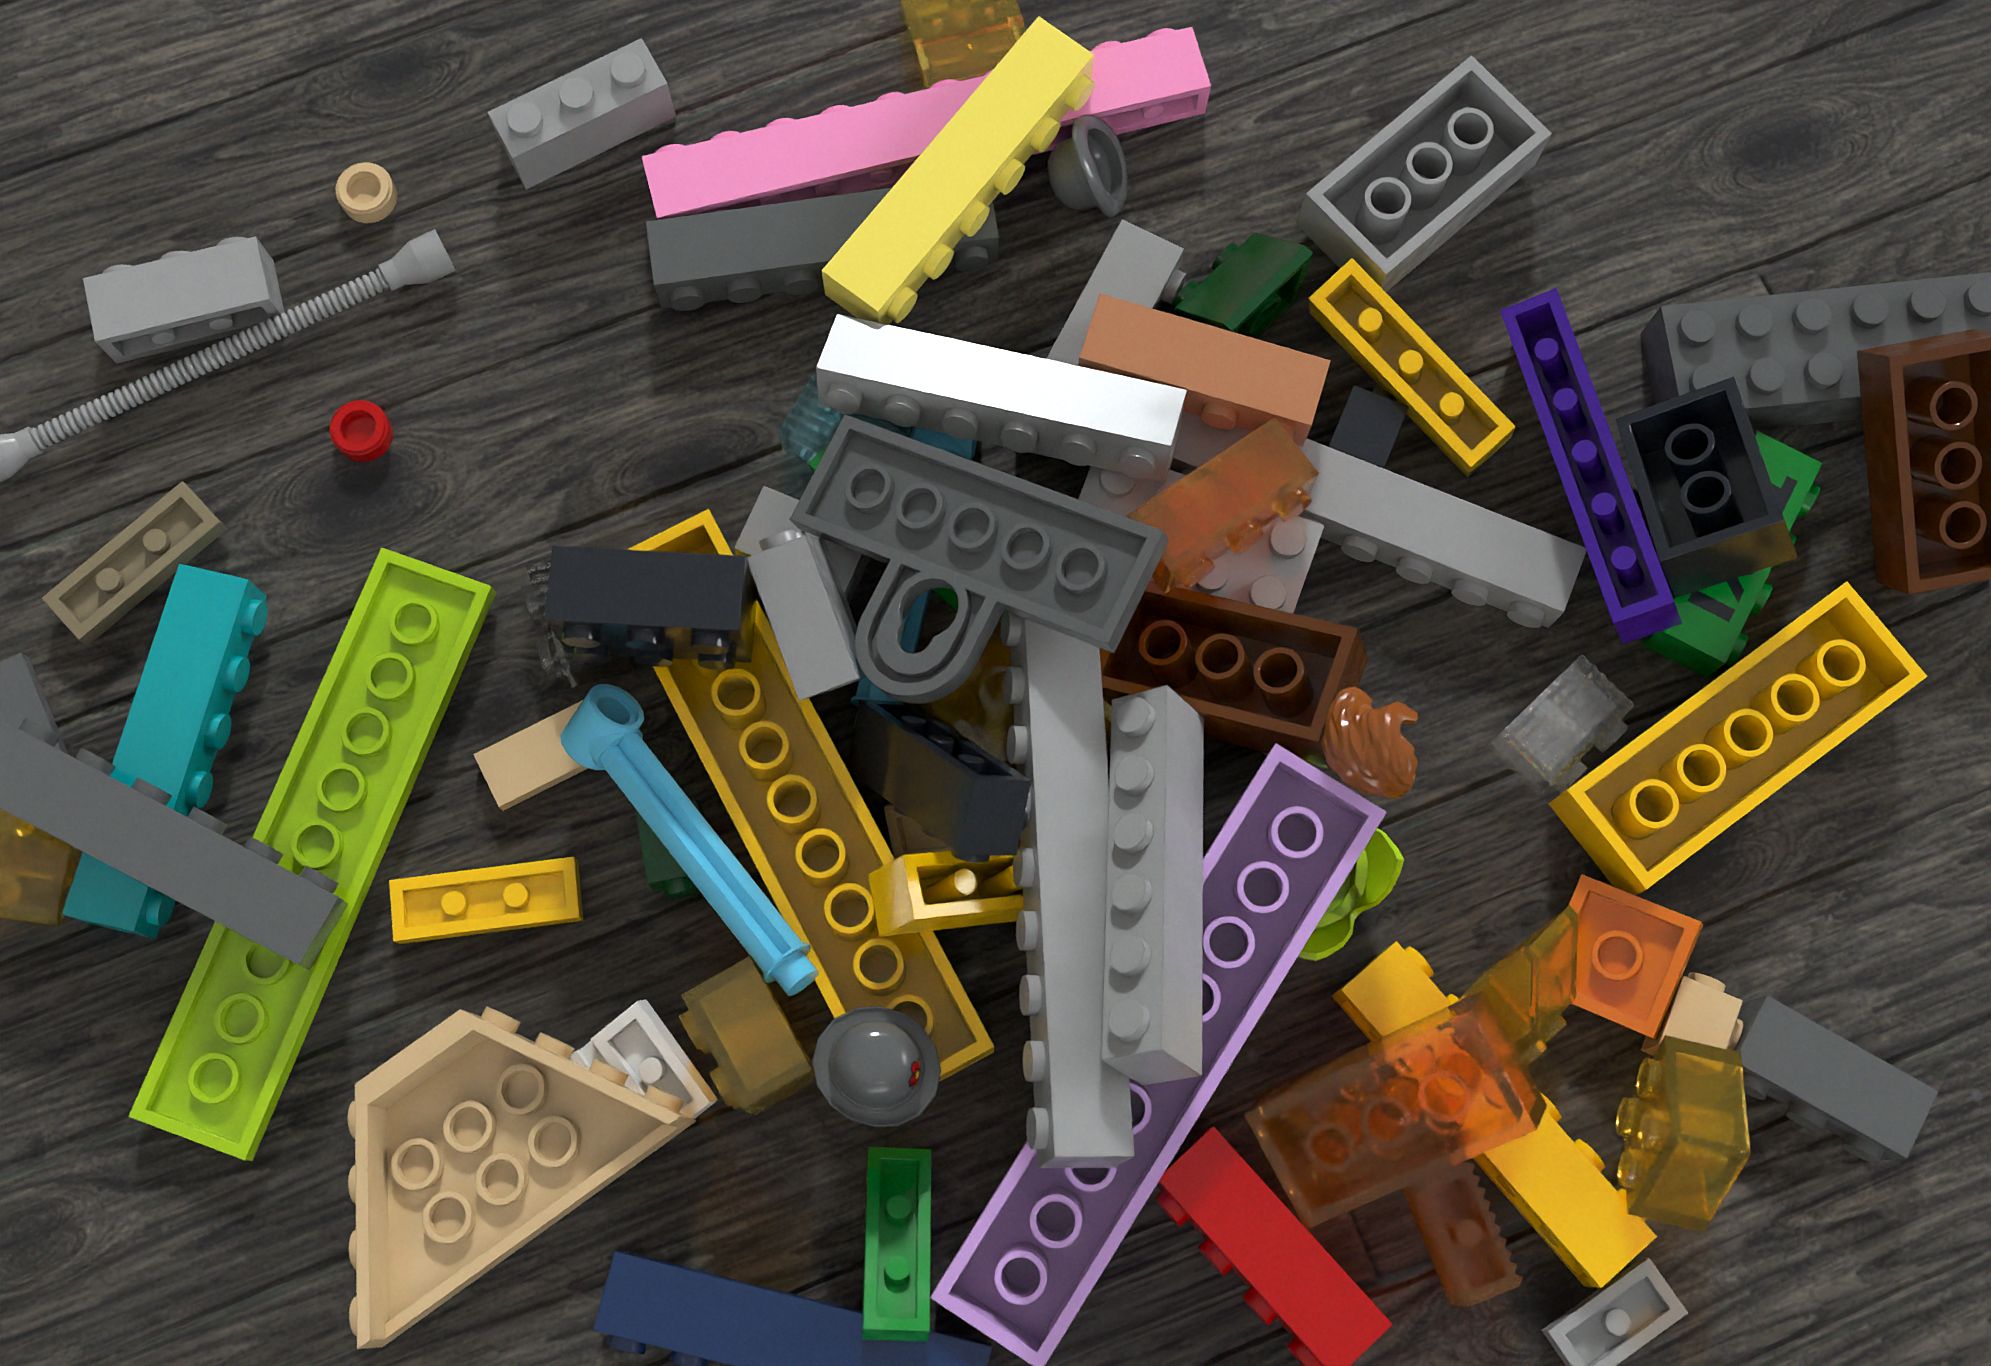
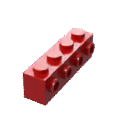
M1214 1126L1206 1129L1168 1165L1157 1183L1161 1192L1154 1200L1179 1227L1187 1220L1205 1239L1198 1246L1200 1252L1222 1276H1225L1231 1269L1249 1288L1241 1297L1267 1326L1276 1319L1293 1337V1340L1286 1345V1348L1302 1366H1351L1393 1325Z

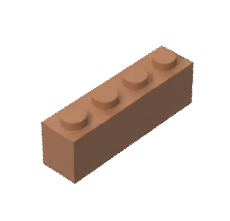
M1100 293L1079 356L1078 366L1186 389L1184 412L1200 416L1204 423L1212 427L1226 430L1239 427L1258 433L1259 438L1273 445L1290 446L1293 443L1303 446L1313 423L1331 360Z

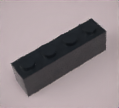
M859 700L847 770L866 783L868 791L883 796L894 805L895 812L913 819L922 826L924 834L939 839L951 848V854L960 860L972 863H986L990 860V855H1017L1020 835L1028 820L1027 800L1031 780L917 704L899 701Z

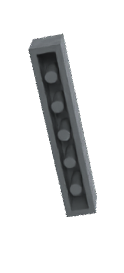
M892 188L646 221L653 283L661 308L671 307L679 311H690L702 307L705 302L729 299L735 303H747L759 299L763 294L785 291L791 295H805L816 291L820 286H824L822 269ZM993 201L988 206L990 208L988 217L978 232L972 237H968L965 234L952 249L954 255L946 269L956 268L959 271L969 272L982 269L989 263L998 262L999 234Z
M26 718L19 729L0 719L1 809L308 970L311 968L348 905L340 897L333 894L339 883L308 866L304 867L299 876L278 865L284 854L250 836L244 846L222 836L228 826L227 824L195 807L192 808L188 817L166 806L172 797L170 794L138 777L132 787L110 777L116 768L115 765L83 748L80 749L75 758L58 750L54 746L60 737Z

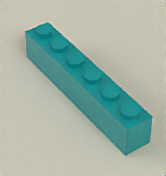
M183 564L178 565L112 763L116 768L110 777L129 787H132L137 777L158 787L172 796L166 806L188 817L193 807L198 809L205 806L211 795L213 776L210 771L217 749L221 750L229 739L232 725L229 712L236 692L243 690L249 676L250 662L247 656L254 636H258L263 631L267 621L268 605L265 602L267 596L249 579ZM82 852L62 915L85 923L156 939L160 926H164L172 915L175 900Z

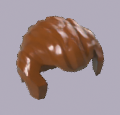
M1356 687L1340 690L1335 700L1330 704L1325 720L1322 748L1328 766L1339 775L1347 786L1355 788L1365 795L1400 799L1401 796L1406 795L1407 791L1411 790L1418 766V760L1414 755V747L1401 735L1400 726L1401 724L1415 725L1418 719L1417 712L1398 701L1373 709L1371 706L1372 698L1365 691Z

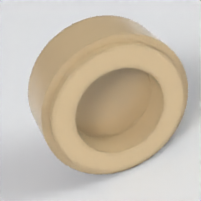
M365 162L350 166L340 175L337 181V199L345 213L355 221L361 223L378 222L386 218L395 208L397 203L395 184L388 172L377 164Z

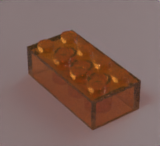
M1482 990L1264 1091L1244 1116L1304 1227L1309 1229L1537 1130L1547 1104L1485 991Z

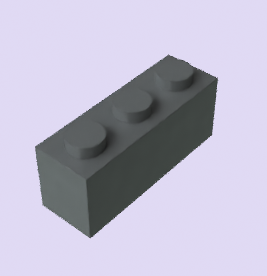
M1768 995L1745 1002L1738 1019L1743 1021L1740 1039L1735 1049L1729 1055L1724 1054L1720 1066L1721 1070L1732 1075L1729 1083L1733 1087L1751 1097L1765 1100L1766 1096H1769L1787 1106L1788 1109L1785 1114L1788 1118L1808 1129L1821 1132L1825 1128L1845 1139L1842 1147L1864 1161L1879 1164L1880 1160L1905 1159L1908 1157L1938 1094L1937 1090Z

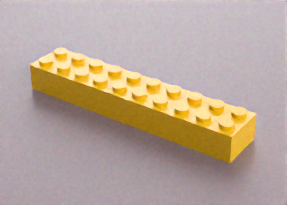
M709 509L627 549L733 555ZM756 601L751 663L735 662V668L714 670L699 666L698 660L673 658L671 666H653L781 916L803 943L807 942L810 944L811 949L807 954V958L819 971L814 980L834 1018L854 1008L881 1006L904 1013L924 1028L936 1046L941 1068L939 1082L994 1053V1045L934 932L925 931L879 936L868 874L895 859L809 698L798 699L773 629L758 601Z

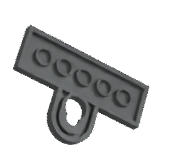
M844 415L789 519L802 531L888 564L859 621L855 637L856 655L863 673L878 689L895 700L912 704L939 700L954 692L968 679L976 667L1004 610L1114 653L1169 543V539L1163 530L848 415ZM938 587L955 591L958 595L959 608L956 618L949 628L934 636L931 643L923 651L914 654L903 651L900 646L901 633L905 627L903 620L917 597L929 589Z

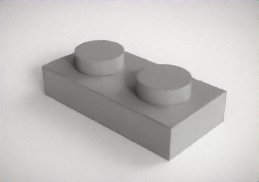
M1642 1257L1541 1331L1566 1366H1616L1688 1314V1311L1651 1259Z

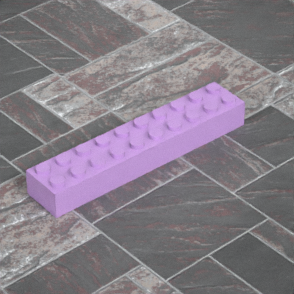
M1275 744L1203 857L1202 1076L1149 1085H1141L1129 1077L1134 1157L1117 1167L1038 1168L1037 1149H1030L1026 1141L930 1297L931 1299L1032 1366H1045L1387 813L1385 810L1280 745Z

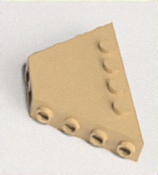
M487 1006L482 1016L461 1009L358 1081L355 1084V1101L351 1102L348 1110V1127L351 1136L355 1139V1165L351 1167L349 1172L348 1188L351 1200L356 1204V1230L350 1236L349 1258L353 1268L356 1269L357 1296L351 1301L349 1321L353 1334L357 1336V1349L384 1347L695 1123L697 1120L680 1113L684 1101L652 1085H649L645 1095L624 1086L629 1076L626 1072L595 1058L590 1069L570 1060L575 1049L572 1046L541 1032L536 1041L533 1042L516 1034L521 1022Z

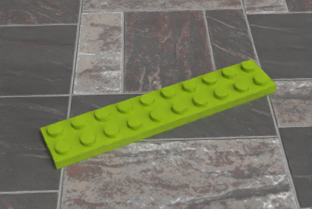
M381 547L252 837L284 854L278 865L299 876L304 867L308 866L339 883L333 894L340 897L348 905L309 970L215 921L128 1117L242 1160L253 1161L496 595V591L492 586Z

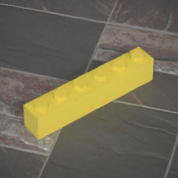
M1038 16L822 269L825 295L856 318L887 325L892 320L896 323L901 322L912 310L918 297L916 292L928 277L935 280L946 270L954 255L952 249L965 234L968 237H972L982 227L990 211L988 206L1000 192L1007 195L1018 184L1025 170L1024 163L1033 152L1037 150L1042 153L1051 145L1060 129V120L1070 108L1078 111L1086 103L1095 86V82L1092 80L1094 54Z

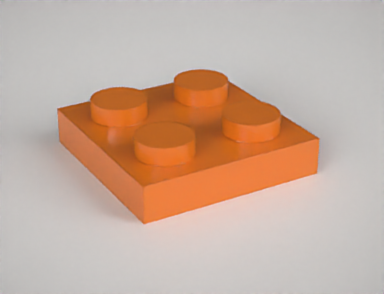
M1581 874L1534 988L1656 1040L1703 923Z

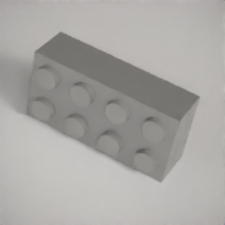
M1471 55L1310 189L1305 195L1296 224L1339 268L1343 267L1353 258L1387 292L1536 165L1552 133Z
M1091 466L1078 500L1165 532L1169 543L1150 581L1288 613H1293L1325 526L1170 469L1165 483L1147 478L1136 479L1124 473Z

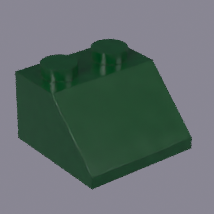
M1254 232L1240 246H1237L1234 242L1229 244L1214 260L1211 266L1213 272L1200 284L1192 280L1177 294L1171 305L1174 308L1173 315L1258 339L1297 301L1313 252L1305 245Z

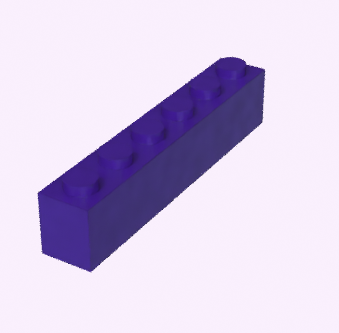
M1557 288L1500 310L1611 619L1622 643L1625 644L1683 624Z

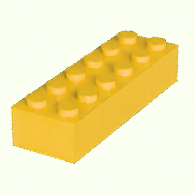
M1846 581L1548 804L1615 888L1637 895L1667 875L1924 680L1927 675Z

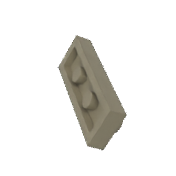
M182 481L44 595L42 599L76 638L89 646L176 573L179 564L185 565L226 531L227 528L194 491Z

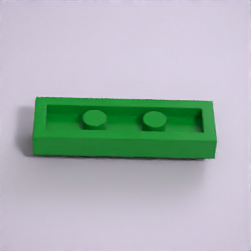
M868 1147L862 1306L863 1340L928 1341L930 1332L931 1149Z

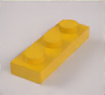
M575 857L389 880L393 941L398 944L583 921L579 865Z

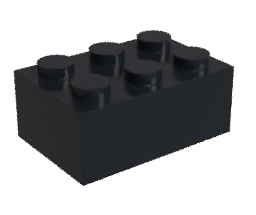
M1734 376L1616 419L1659 561L1676 598L1798 558Z
M552 546L544 620L566 652L573 653V658L578 661L608 663L611 661V655L636 656L635 661L639 664L666 667L673 664V658L698 660V665L703 668L730 670L735 668V662H752L757 590L745 556Z

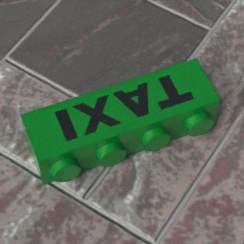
M1757 431L1755 437L1788 531H1790L1796 517L1803 518L1811 509L1819 494L1820 487L1813 484L1822 463ZM1789 533L1794 545L1796 536ZM1772 567L1677 598L1670 587L1683 624L1646 636L1642 645L1705 678L1724 664L1731 667L1737 661L1747 643L1748 635L1742 633L1741 630L1748 616L1755 617L1761 611L1772 591V585L1765 582Z

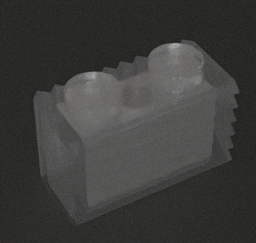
M1580 655L1487 746L1539 797L1553 785L1563 793L1588 769L1580 759L1594 745L1603 753L1628 730L1629 727L1621 719L1634 707L1632 700L1625 698L1624 693L1616 689L1614 683L1608 681L1605 674L1600 673L1597 667L1589 662L1587 657Z

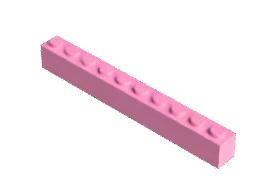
M1188 27L1180 30L1170 28L1159 29L1150 33L1146 38L1124 43L1108 41L1090 50L1094 54L1092 80L1095 82L1094 89L1086 103L1078 111L1070 108L1060 120V129L1051 145L1044 152L1053 150L1061 141L1071 137L1074 120L1085 114L1103 120L1112 128L1115 135L1205 114L1211 84L1193 28ZM992 70L988 71L984 76L963 81L954 79L942 80L932 85L929 89L908 94L900 92L887 93L880 96L874 102L853 107L846 105L832 106L825 109L819 115L802 119H777L767 124L766 127L742 133L726 131L713 136L708 141L687 146L681 144L663 146L653 154L642 156L657 220L892 188ZM1035 150L1032 155L1038 154L1040 152Z

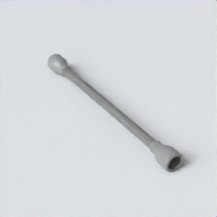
M431 230L408 241L392 259L379 264V268L375 270L376 273L371 271L369 276L363 275L362 279L356 278L355 283L349 281V285L343 284L342 289L336 287L335 292L330 290L328 295L323 293L321 298L315 297V301L308 300V304L302 303L301 308L295 306L294 311L289 309L287 314L282 312L280 317L274 316V320L267 319V323L261 322L260 327L254 325L253 330L248 328L246 333L241 331L239 336L235 334L232 336V339L226 338V342L220 341L218 343L219 346L213 344L212 349L207 347L205 352L200 350L198 355L194 353L191 355V358L185 357L184 362L178 360L177 365L172 363L170 368L165 366L163 371L159 369L156 371V374L150 373L149 377L144 376L142 380L137 379L135 383H129V387L122 386V390L116 389L115 394L109 392L108 397L103 395L101 400L96 398L94 403L88 402L87 406L81 405L80 410L75 408L73 413L68 411L66 416L59 415V419L53 418L51 422L46 421L44 425L40 424L37 428L26 427L15 433L0 434V483L12 478L31 458L44 453L43 449H46L47 445L52 446L54 442L59 443L61 439L65 440L68 436H74L75 432H81V428L87 430L88 425L93 427L95 422L98 424L102 423V419L108 420L109 415L115 417L116 412L121 414L123 409L128 411L130 406L136 407L137 403L143 404L144 399L149 401L151 396L156 398L158 393L162 395L165 393V390L171 391L172 387L177 388L179 386L178 383L184 385L185 380L190 382L192 377L195 379L199 378V374L205 375L206 370L212 372L213 367L218 369L220 364L225 366L227 361L229 363L233 362V358L240 359V355L246 356L247 351L253 353L254 348L259 350L261 345L266 347L268 342L274 343V339L281 340V336L287 337L288 332L294 334L295 329L300 331L302 326L307 328L309 326L308 323L313 325L315 320L322 321V317L328 318L329 313L335 315L336 310L338 312L343 310L342 307L348 309L349 304L354 306L356 301L361 303L363 301L362 298L367 300L370 298L369 295L376 296V292L382 293L383 288L393 291L404 285L432 283L455 272L456 269L436 230Z

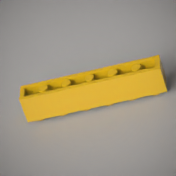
M1397 941L1394 942L1331 996L1583 1286L1602 1288L1657 1237L1645 1223L1649 1218L1646 1209L1627 1190L1621 1188L1617 1192L1602 1175L1601 1171L1605 1168V1165L1588 1144L1580 1139L1573 1142L1557 1124L1562 1117L1552 1102L1537 1090L1530 1093L1514 1075L1519 1069L1513 1058L1499 1044L1491 1042L1488 1045L1472 1027L1476 1019L1469 1008L1455 995L1449 994L1445 997L1430 980L1434 972L1424 957L1414 948L1408 946L1404 950Z

